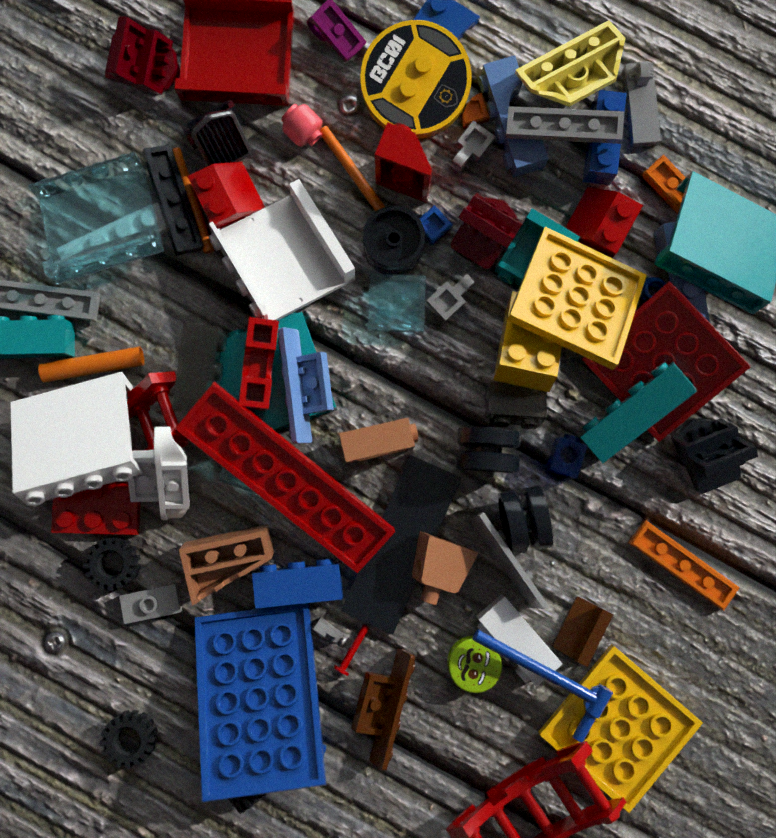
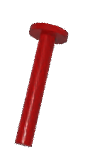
M363 624L341 665H334V669L346 676L349 675L346 669L369 630L368 626Z

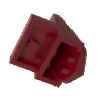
M119 16L116 32L111 40L105 77L112 82L130 85L140 91L162 95L163 91L168 90L174 83L175 78H178L180 75L176 52L172 48L173 41L155 29L142 27L127 16Z
M476 193L458 217L463 222L451 241V248L481 267L489 269L503 247L508 248L524 221L517 217L505 200L483 197Z

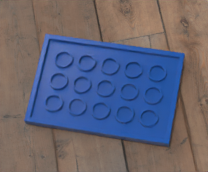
M310 604L266 607L194 617L202 802L326 785Z

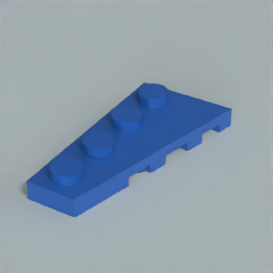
M426 0L414 20L436 23L446 28L460 40L470 27L473 28L479 22L480 16L455 0Z

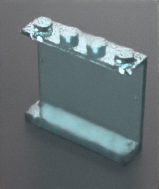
M135 152L122 154L107 161L96 162L90 166L71 170L65 174L42 179L39 182L28 185L40 202L50 260L42 262L43 269L56 284L164 251L146 170Z

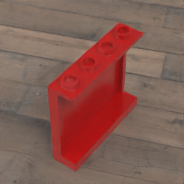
M183 0L185 13L180 78H175V91L180 100L225 103L231 99L233 103L289 106L294 28L292 0Z

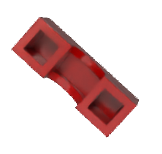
M249 317L239 393V404L248 409L261 411L269 409L272 366L279 321Z

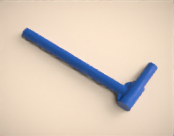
M476 630L473 635V641L583 699L586 713L572 737L579 742L584 741L596 718H600L613 695L610 689L601 684L588 689L480 630Z

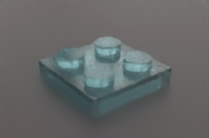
M370 274L368 331L424 333L426 276Z

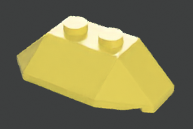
M608 20L516 69L515 74L531 93L570 107L616 82L625 37Z

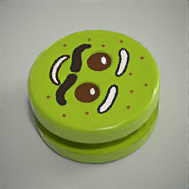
M472 635L463 637L454 643L448 653L447 667L453 682L460 689L470 693H481L492 688L499 680L502 671V661L498 653L473 641Z

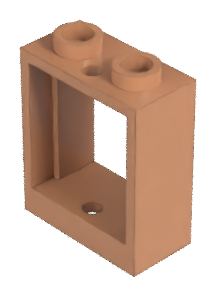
M409 418L339 433L347 464L412 450L415 447L414 443L419 440L416 424H410Z

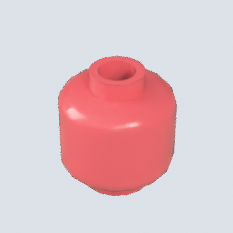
M306 104L292 105L281 118L283 121L282 131L299 147L307 144L313 146L322 136L320 132L323 124L322 119Z

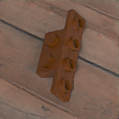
M401 648L397 649L391 675L365 672L351 729L356 733L375 735L369 760L382 771L387 770L388 763L393 756V744L396 733L400 728L403 704L407 700L410 677L415 669V655Z

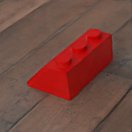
M387 122L375 152L376 184L427 203L432 168L415 132L411 131L404 124L396 123L394 125Z

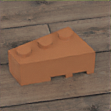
M268 524L188 541L180 547L179 553L192 606L211 593L222 589L238 577L244 576L272 559L274 547Z

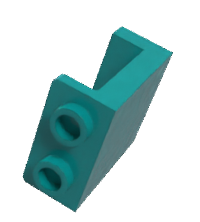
M532 208L502 259L497 264L494 272L498 273V278L507 284L514 283L520 287L544 227L577 242L580 236Z

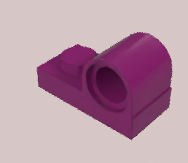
M326 0L307 20V25L312 33L321 41L327 40L345 63L367 43L333 0Z

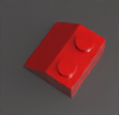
M243 162L211 164L187 176L210 223L213 222L217 229L221 230L265 208Z
M587 187L565 228L580 236L579 243L613 258L619 251L643 205L618 191Z

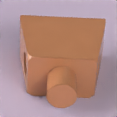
M420 531L412 577L425 584L420 599L437 605L441 590L456 594L470 571L478 552L466 546Z

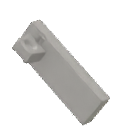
M644 61L625 64L623 73L625 93H627L626 103L631 147L658 145L661 142L653 62Z

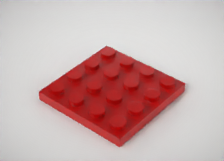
M671 281L667 282L635 311L619 364L614 370L586 357L582 358L585 364L621 402L630 396L627 391L636 383L642 381L645 384L654 376L651 372L665 362L669 365L674 362L696 387L697 392L647 429L658 442L751 368L746 360Z

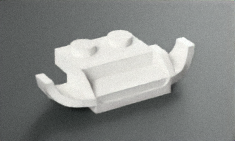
M155 427L154 450H132L133 459L142 469V474L128 480L130 501H159L161 520L181 518L190 507L187 457L182 448L174 441L170 427Z

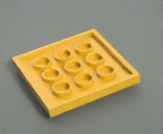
M544 227L507 321L614 370L619 364L647 274Z
M611 644L579 682L580 685L588 689L601 684L613 692L600 718H596L584 739L593 750L585 760V767L598 787L612 799L624 797L627 803L623 808L630 813L703 722ZM572 693L567 696L538 731L539 735L556 750L580 743L572 736L586 711L583 703L584 700Z

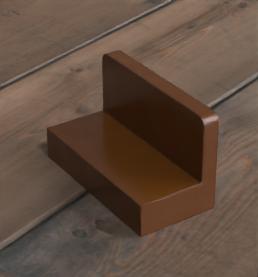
M576 596L552 646L572 657L578 663L588 667L613 614Z

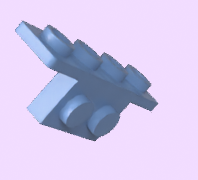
M286 327L279 328L278 346L282 357V376L286 389L285 403L288 408L290 422L289 433L293 444L312 443L309 414L334 410L327 353L317 352L302 356L299 331Z

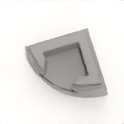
M322 617L313 628L314 632L322 637L327 636L333 643H337L343 636L342 632Z

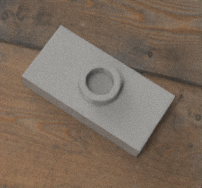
M177 583L119 596L124 624L182 612Z

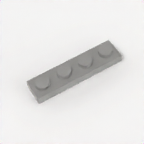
M509 106L506 138L621 144L624 111Z
M0 280L1 310L48 316L61 315L65 316V318L97 322L101 296L98 292Z

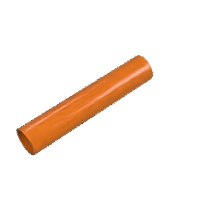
M139 346L40 363L38 371L40 379L45 383L144 366L145 359L143 350Z

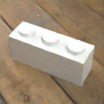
M500 594L476 616L481 622L477 625L480 631L491 637L493 636L495 639L554 671L562 665V662L504 595ZM520 665L515 669L516 673L526 684L531 680L538 687L545 680Z

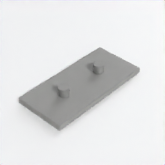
M484 512L468 518L529 607L547 608L548 604L531 581L533 578L529 570H523L505 544L504 540L506 537L503 532L496 531Z

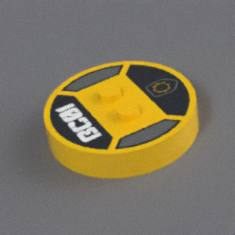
M425 20L403 21L382 31L368 47L362 61L360 73L362 97L372 118L384 129L387 122L394 125L396 123L404 124L416 133L418 139L439 134L457 120L466 105L472 81L470 61L460 41L446 28Z

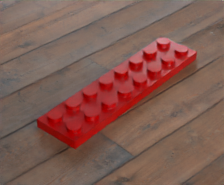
M215 381L175 428L356 573L367 564L395 533V528L248 408L240 405L237 399Z

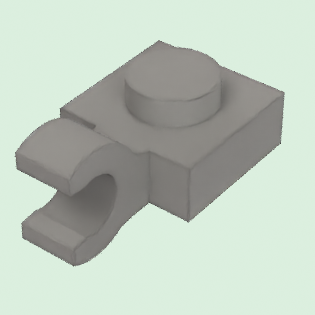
M473 121L457 141L456 146L461 150L452 160L451 168L460 174L471 157L478 162L494 142L495 136Z
M466 274L453 287L446 282L427 299V303L446 322L466 303L462 295L474 285L475 281Z

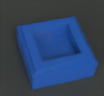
M435 205L419 218L425 230V238L431 245L436 243L453 227V224Z

